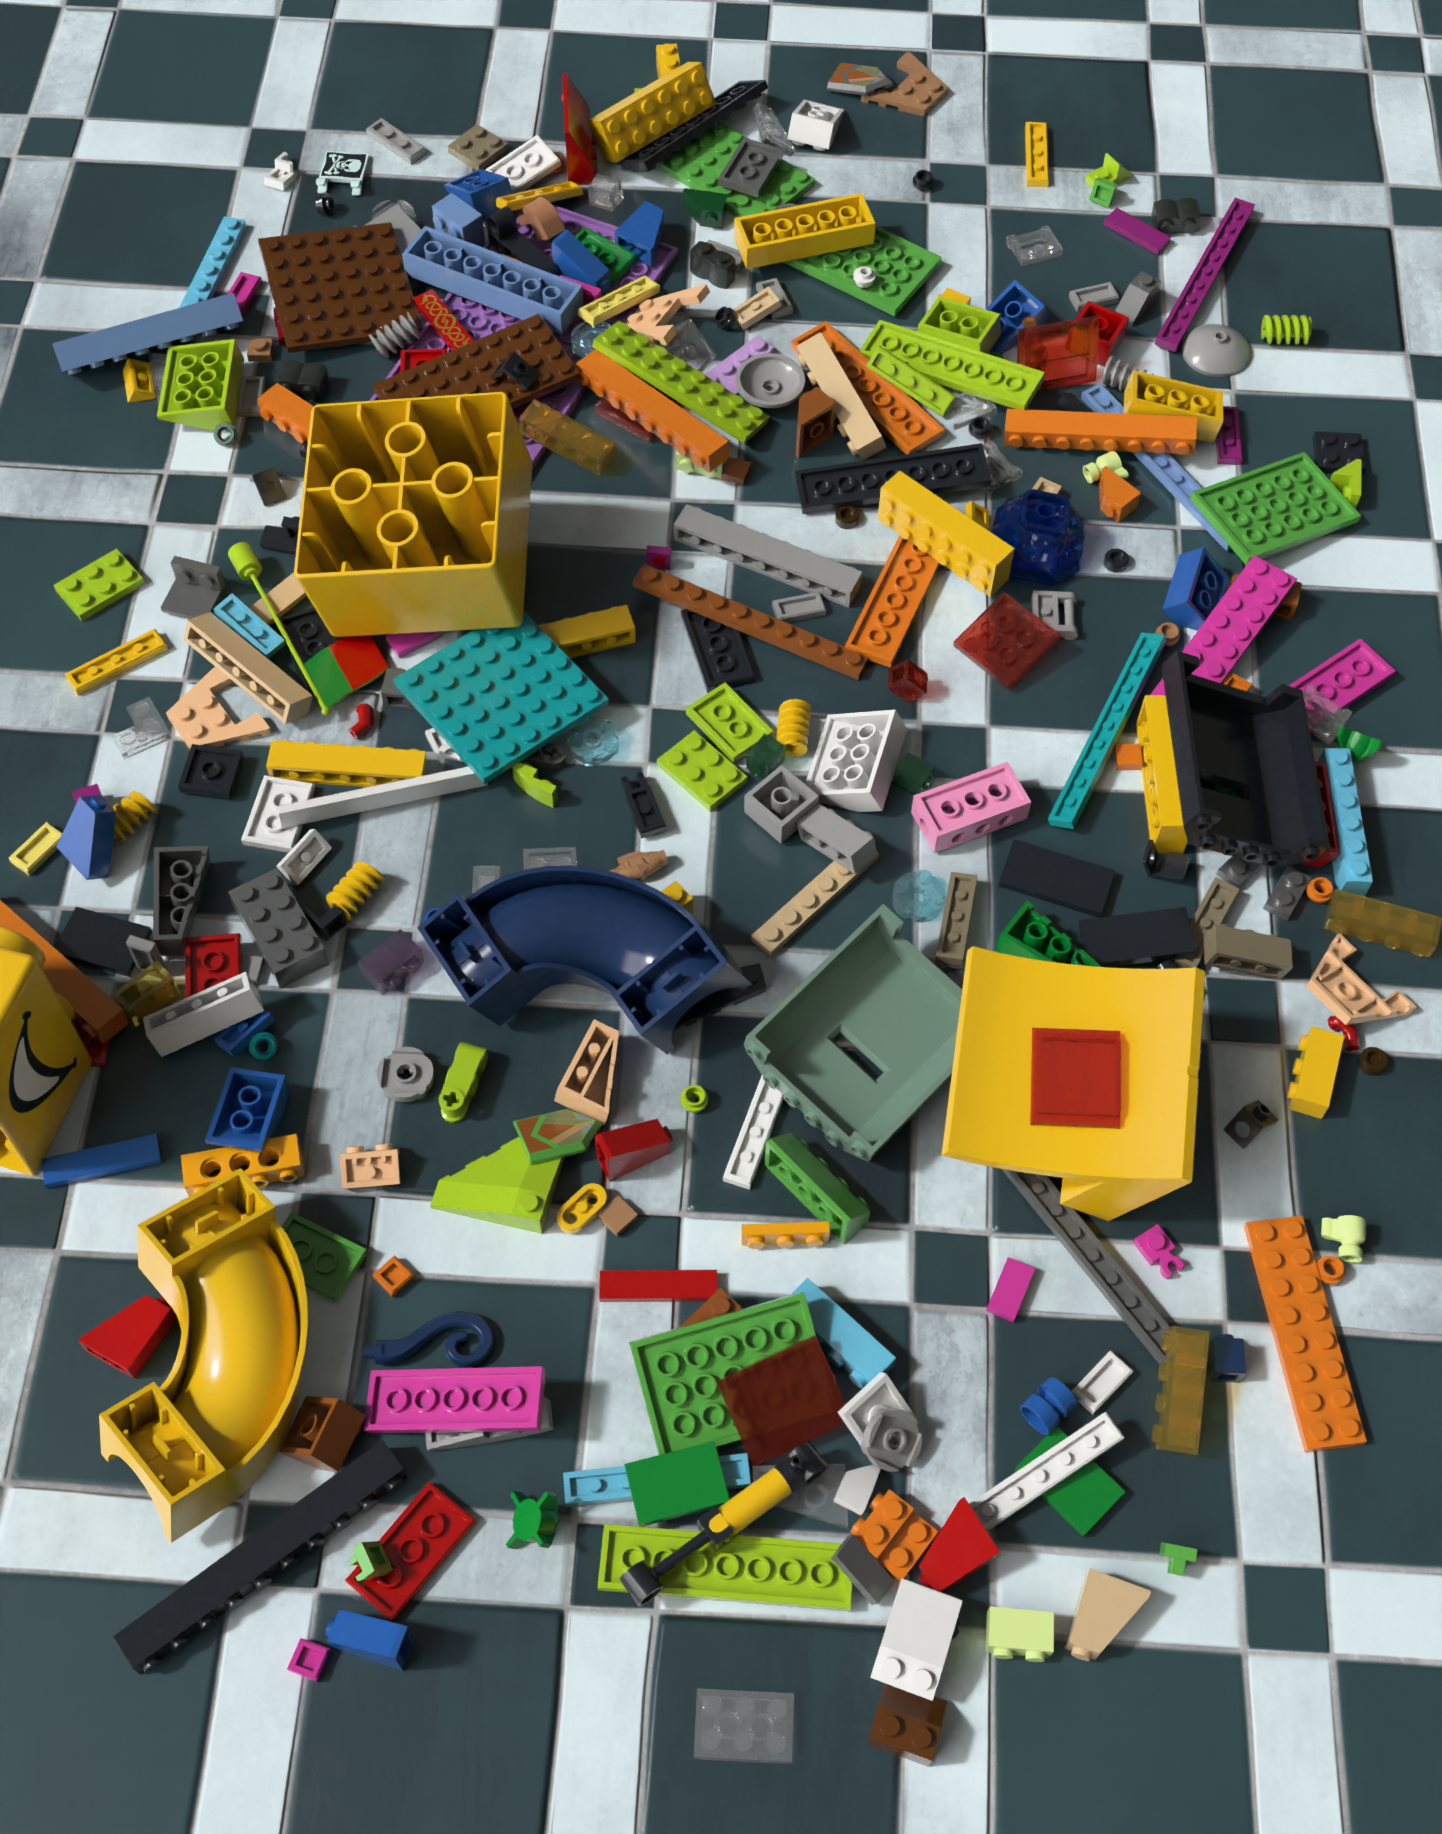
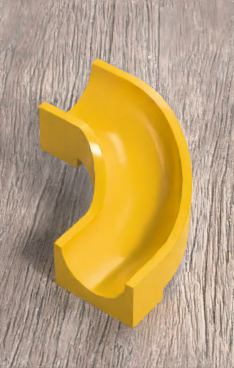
M241 1168L137 1225L138 1267L175 1311L182 1332L180 1346L174 1366L168 1378L160 1387L155 1382H152L99 1414L101 1454L107 1462L119 1456L136 1473L157 1508L162 1521L164 1535L170 1543L226 1508L244 1494L262 1475L277 1454L289 1430L303 1383L308 1330L307 1295L303 1272L297 1253L288 1235L275 1219V1206Z

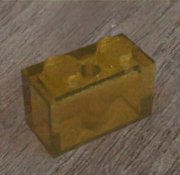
M155 961L112 993L116 1003L123 1008L126 1017L135 1027L143 1022V1017L158 1011L181 994L175 979L158 961Z

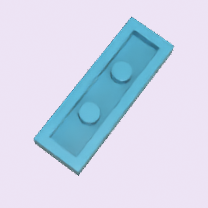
M233 593L214 608V613L267 659L285 646V640Z

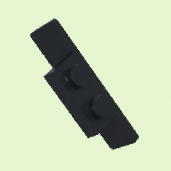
M284 516L281 523L282 528L266 525L260 540V547L296 554L300 517L294 516L291 518Z

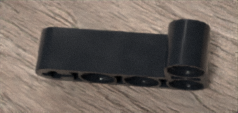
M508 206L487 217L488 239L492 248L497 253L522 261V263L560 277L557 265L517 231L516 217Z

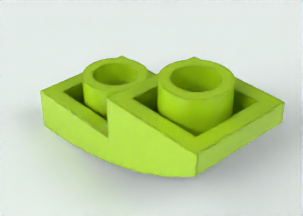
M517 763L514 765L512 770L516 783L536 800L554 808L558 801L557 786L548 780H539L538 770L528 763Z

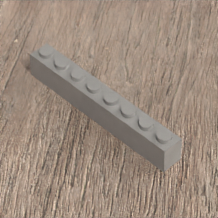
M686 504L674 523L675 541L806 592L820 591L822 598L849 608L861 588L862 571L854 567L838 563L833 559L825 558L812 553L810 550L799 548L786 541H781L765 533L747 528L742 524H737L721 516L703 511L700 508Z

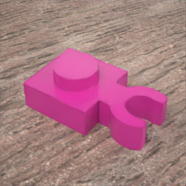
M1158 1224L1134 1239L1133 1244L1150 1266L1156 1262L1159 1263L1160 1273L1165 1279L1168 1280L1172 1275L1168 1265L1175 1266L1179 1272L1184 1268L1183 1261L1179 1257L1171 1255L1175 1246Z

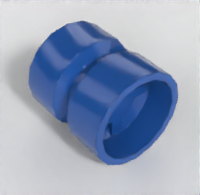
M1048 1377L1038 1387V1395L1031 1394L1019 1407L1026 1421L1043 1435H1049L1059 1425V1417L1066 1418L1078 1405L1072 1392L1054 1377Z

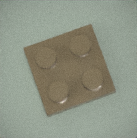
M478 124L448 145L449 154L475 170L486 168L509 150L506 141Z

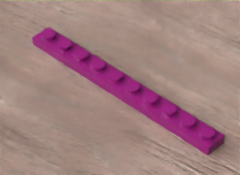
M1236 197L1234 198L1158 333L1154 345L1176 352L1252 215L1255 204Z

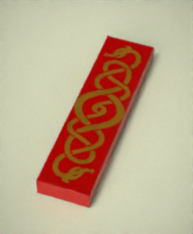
M433 289L413 298L417 309L451 351L474 341Z

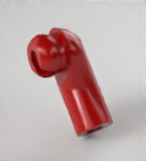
M367 703L360 704L357 707L356 712L358 713L359 722L349 729V733L355 739H358L374 726V709Z
M1330 1016L1327 1020L1328 1026L1333 1031L1341 1030L1344 1035L1345 1049L1347 1051L1358 1050L1360 1046L1356 1026L1354 1024L1345 1025L1336 1016Z

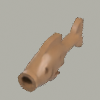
M664 850L631 852L618 857L619 866L609 871L633 879L639 878L644 880L663 866L668 865V860Z

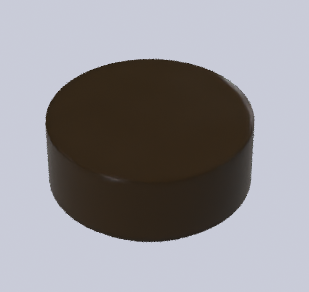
M852 506L838 508L835 515L836 524L843 529L856 527L859 523V511Z
M1368 1047L1359 1056L1358 1065L1365 1074L1378 1076L1388 1066V1057L1383 1050L1377 1047Z

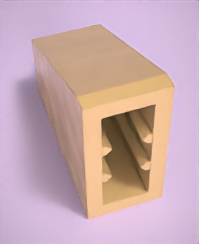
M1090 1568L1084 1576L1064 1648L1072 1651L1071 1655L1080 1660L1090 1661V1658L1095 1660L1147 1601L1151 1591Z

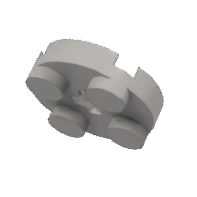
M400 1047L393 1050V1054L389 1055L386 1059L384 1057L380 1061L377 1069V1078L385 1097L398 1102H411L422 1100L427 1096L428 1090L434 1082V1069L432 1062L424 1055V1052L414 1047ZM405 1069H409L410 1074H413L412 1077L406 1080L398 1077L399 1074L404 1073Z
M880 1408L876 1410L865 1428L861 1443L862 1452L867 1455L873 1465L889 1472L900 1471L898 1469L905 1465L910 1466L918 1457L922 1447V1434L918 1431L917 1424L919 1423L911 1413L898 1408ZM895 1432L894 1437L898 1439L897 1443L889 1446L888 1438Z

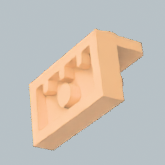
M393 1143L375 1145L376 1150L364 1151V1146L346 1147L347 1152L339 1154L342 1189L401 1184L400 1148L393 1149Z

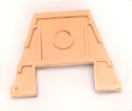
M703 284L658 298L645 300L639 304V308L634 314L628 317V321L625 324L654 343L659 340L661 345H668L677 334L674 325L666 324L682 305L701 304L710 293L707 284Z
M216 666L166 712L169 721L190 749L192 744L221 747L225 746V742L237 739L242 742L250 740V736L262 734L263 737L272 734L270 727L259 712L234 724L213 695L215 692L233 684L234 681Z
M1340 933L1337 934L1306 985L1315 997L1345 1025L1410 1015L1417 1006L1400 990L1395 991L1385 999H1381L1344 963L1345 960L1354 955L1357 949Z

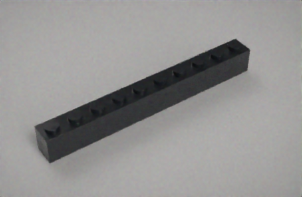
M382 1440L118 1632L113 1638L131 1667L138 1674L143 1672L149 1673L156 1669L162 1663L163 1657L171 1651L177 1652L183 1649L190 1642L189 1638L198 1631L204 1632L217 1623V1617L228 1610L230 1612L237 1609L244 1603V1597L254 1590L260 1591L267 1587L272 1581L271 1577L281 1570L284 1572L294 1567L301 1555L308 1550L312 1552L321 1547L328 1535L334 1531L340 1532L352 1522L351 1518L361 1511L365 1513L371 1510L378 1503L377 1499L385 1493L391 1494L403 1485V1480L407 1478L403 1467Z

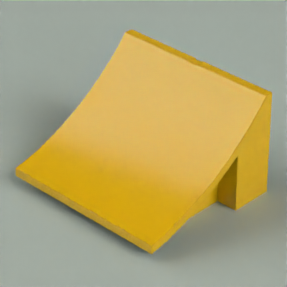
M972 946L967 950L942 1156L994 1168L1061 1177L1060 1204L1106 1221L1115 1219L1191 1183L1193 1176L1205 971L1196 967L1129 969L1082 966L1018 957Z

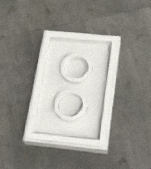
M536 135L487 168L486 171L508 177L512 192L516 194L524 191L562 164L554 152Z
M264 775L241 839L242 844L289 853L298 842L303 824L282 828L277 806L312 799L316 789L315 784Z

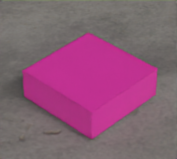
M300 1638L287 1670L318 1682L331 1650Z

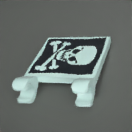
M326 151L319 178L316 179L317 192L327 193L328 182L350 183L352 195L361 196L369 154Z

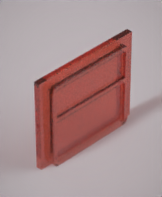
M1098 315L1018 329L1017 363L1045 372V379L1038 391L1096 381L1100 322Z
M1032 1028L1030 1125L1120 1129V1031Z
M816 1335L798 1341L716 1381L733 1420V1425L737 1429L753 1467L845 1424L838 1411L846 1403Z

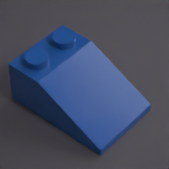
M483 169L444 184L449 194L453 193L482 214L483 220H486L490 214L500 210L496 206V199L498 197L513 194L508 177Z
M1016 280L985 309L1000 314L1001 335L990 352L1004 354L1035 335L1051 319L1045 305Z
M230 1067L205 1139L206 1144L262 1152L283 1117L290 1095L286 1076Z

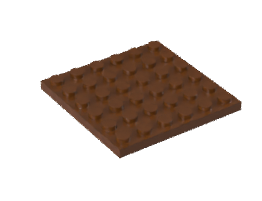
M391 222L258 239V245L288 353L372 342L368 336L369 334L377 338V329L384 334V325L392 329L391 321L395 320L400 324L399 316L402 315L408 319L407 311L419 332L423 329L416 304L413 301V293L407 273L404 270L402 256Z

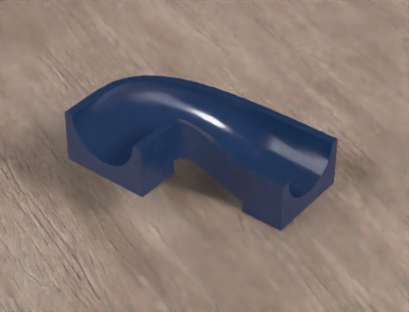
M571 865L544 866L515 872L484 885L468 898L458 892L417 927L468 1006L499 1026L504 1024L548 987L558 984L584 985L612 995L638 1033L668 1055L676 1048L672 1043L673 1030L688 1009L716 991L727 988H738L745 991L752 985L711 931L679 903L641 881L597 868Z

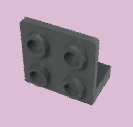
M174 556L171 566L176 579L161 605V611L188 619L209 612L212 613L226 586L221 567Z

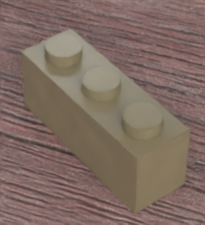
M1215 924L1204 936L1205 965L1281 980L1293 968L1291 939L1281 938L1278 935L1256 933L1249 929L1231 928L1225 924Z

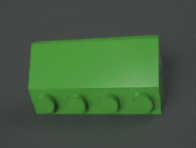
M791 1133L770 1138L766 1142L764 1165L820 1222L829 1221L830 1232L843 1245L868 1223L870 1211L867 1203L860 1197L856 1198L849 1191L846 1182L840 1177L836 1178L829 1171L826 1162L820 1157L816 1158L810 1152L804 1140L801 1138L796 1139Z

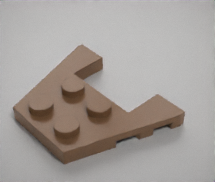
M907 51L897 61V68L910 75L891 93L877 88L874 89L872 94L862 95L861 101L864 103H869V100L879 102L878 106L885 108L888 105L896 106L898 111L924 117L947 95L948 87L914 55Z

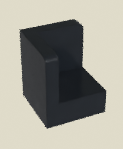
M323 904L313 913L306 906L302 909L313 930L326 942L346 926L343 911L336 905L333 908H329L326 904Z

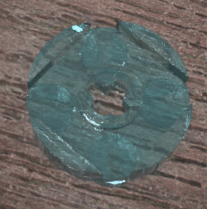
M586 321L578 324L571 334L573 353L582 358L595 350L592 347L593 342L590 340H594L611 325L604 321L595 326L586 325Z
M589 717L570 729L568 736L569 751L575 759L587 767L604 763L619 751L618 730L609 720L603 718V721L595 720V717ZM591 737L594 740L598 738L600 739L596 744L589 743V738Z
M928 870L910 872L900 877L894 883L892 904L895 911L901 917L916 919L915 922L920 923L928 922L935 919L942 911L946 897L945 889L942 883L932 876V873ZM914 893L923 894V901H920L918 898L913 899Z

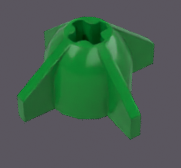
M1337 726L1334 734L1338 747L1350 748L1351 759L1356 763H1361L1379 752L1384 742L1343 726Z
M512 1491L510 1496L517 1508L513 1516L514 1534L506 1543L507 1548L517 1550L530 1542L538 1543L539 1547L549 1548L559 1526L557 1495L555 1492L545 1491L539 1500L529 1499L522 1492Z

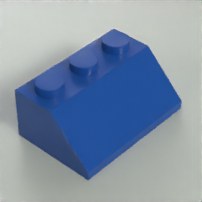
M1204 547L1179 555L1163 606V611L1176 625L1197 631L1225 595L1230 581V577Z

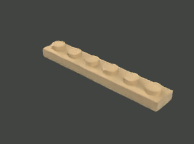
M877 852L878 856L856 874L833 861L751 935V941L771 957L879 859V852Z

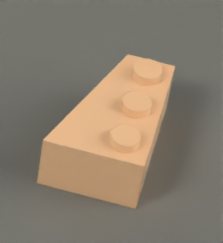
M595 1019L593 1020L557 1088L554 1099L555 1102L603 1122V1125H605L609 1114L619 1036L618 1030Z

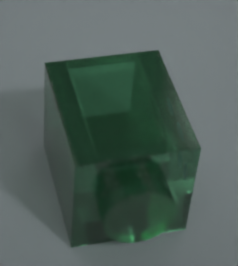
M764 733L748 752L746 769L754 776L765 779L785 761L786 746Z
M908 752L895 769L893 785L912 795L922 793L925 790L928 791L935 782L933 777L935 766Z

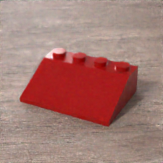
M563 73L568 182L572 181L578 185H593L594 175H598L597 161L593 162V160H597V149L592 147L596 145V140L588 122L592 118L590 117V107L567 73Z

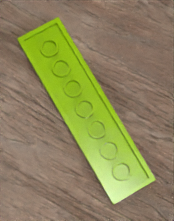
M882 320L878 321L859 350L870 360L877 346L880 345L904 362H908L910 366L937 384L1024 411L1045 379V372Z
M617 321L593 340V348L742 443H746L768 423L770 416L762 412L761 409L754 407L743 400L742 397L732 393L720 383L710 379L703 372L696 370L684 360L677 358L665 348L658 346L646 336L641 335L621 321Z
M604 1524L598 1590L628 1593L620 1581V1577L629 1568L642 1560H646L649 1566L654 1567L701 1532ZM734 1535L733 1541L715 1553L710 1544L707 1543L659 1578L664 1588L658 1595L850 1611L852 1582L831 1559L842 1543Z

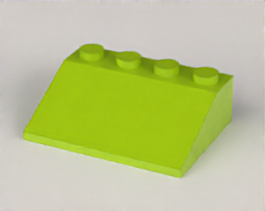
M230 339L168 347L157 412L159 420L207 430H214L220 423H230L235 426L244 357L236 340Z

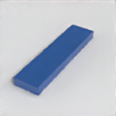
M156 1133L42 1159L44 1185L48 1189L162 1163L159 1137Z

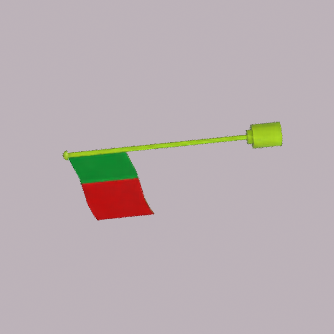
M239 542L229 549L228 557L239 577L246 581L253 580L318 700L323 715H329L331 708L343 698L374 681L387 670L388 665L371 635L346 636L322 649L303 664L257 579L262 572V566L250 544Z

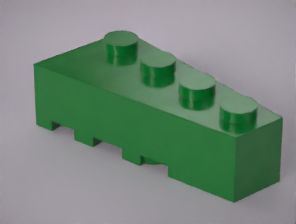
M1028 900L1001 932L995 952L1018 957L1101 967L1083 949L1078 950L1073 946L1071 939L1065 933L1060 934L1051 926L1052 922L1045 915L1040 916L1034 910V905Z

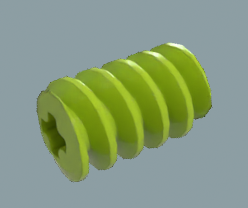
M1264 315L1261 325V339L1267 338V343L1271 344L1273 338H1276L1277 345H1280L1282 338H1285L1286 345H1289L1291 338H1294L1295 345H1298L1300 338H1303L1304 345H1307L1311 336V317L1309 316L1307 319L1305 315H1301L1298 319L1296 315H1292L1289 319L1287 315H1283L1280 319L1278 315H1274L1272 318L1269 315Z

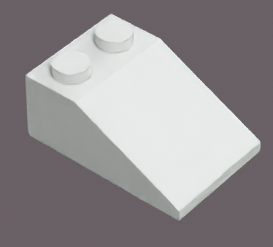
M804 99L792 113L787 139L793 140V144L800 146L805 144L813 145L814 149L820 151L829 149L835 138L844 109Z
M901 1578L870 1678L933 1701L963 1600Z

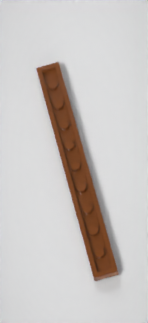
M643 564L633 580V587L856 680L859 679L867 664V656L849 650L845 646L649 565Z

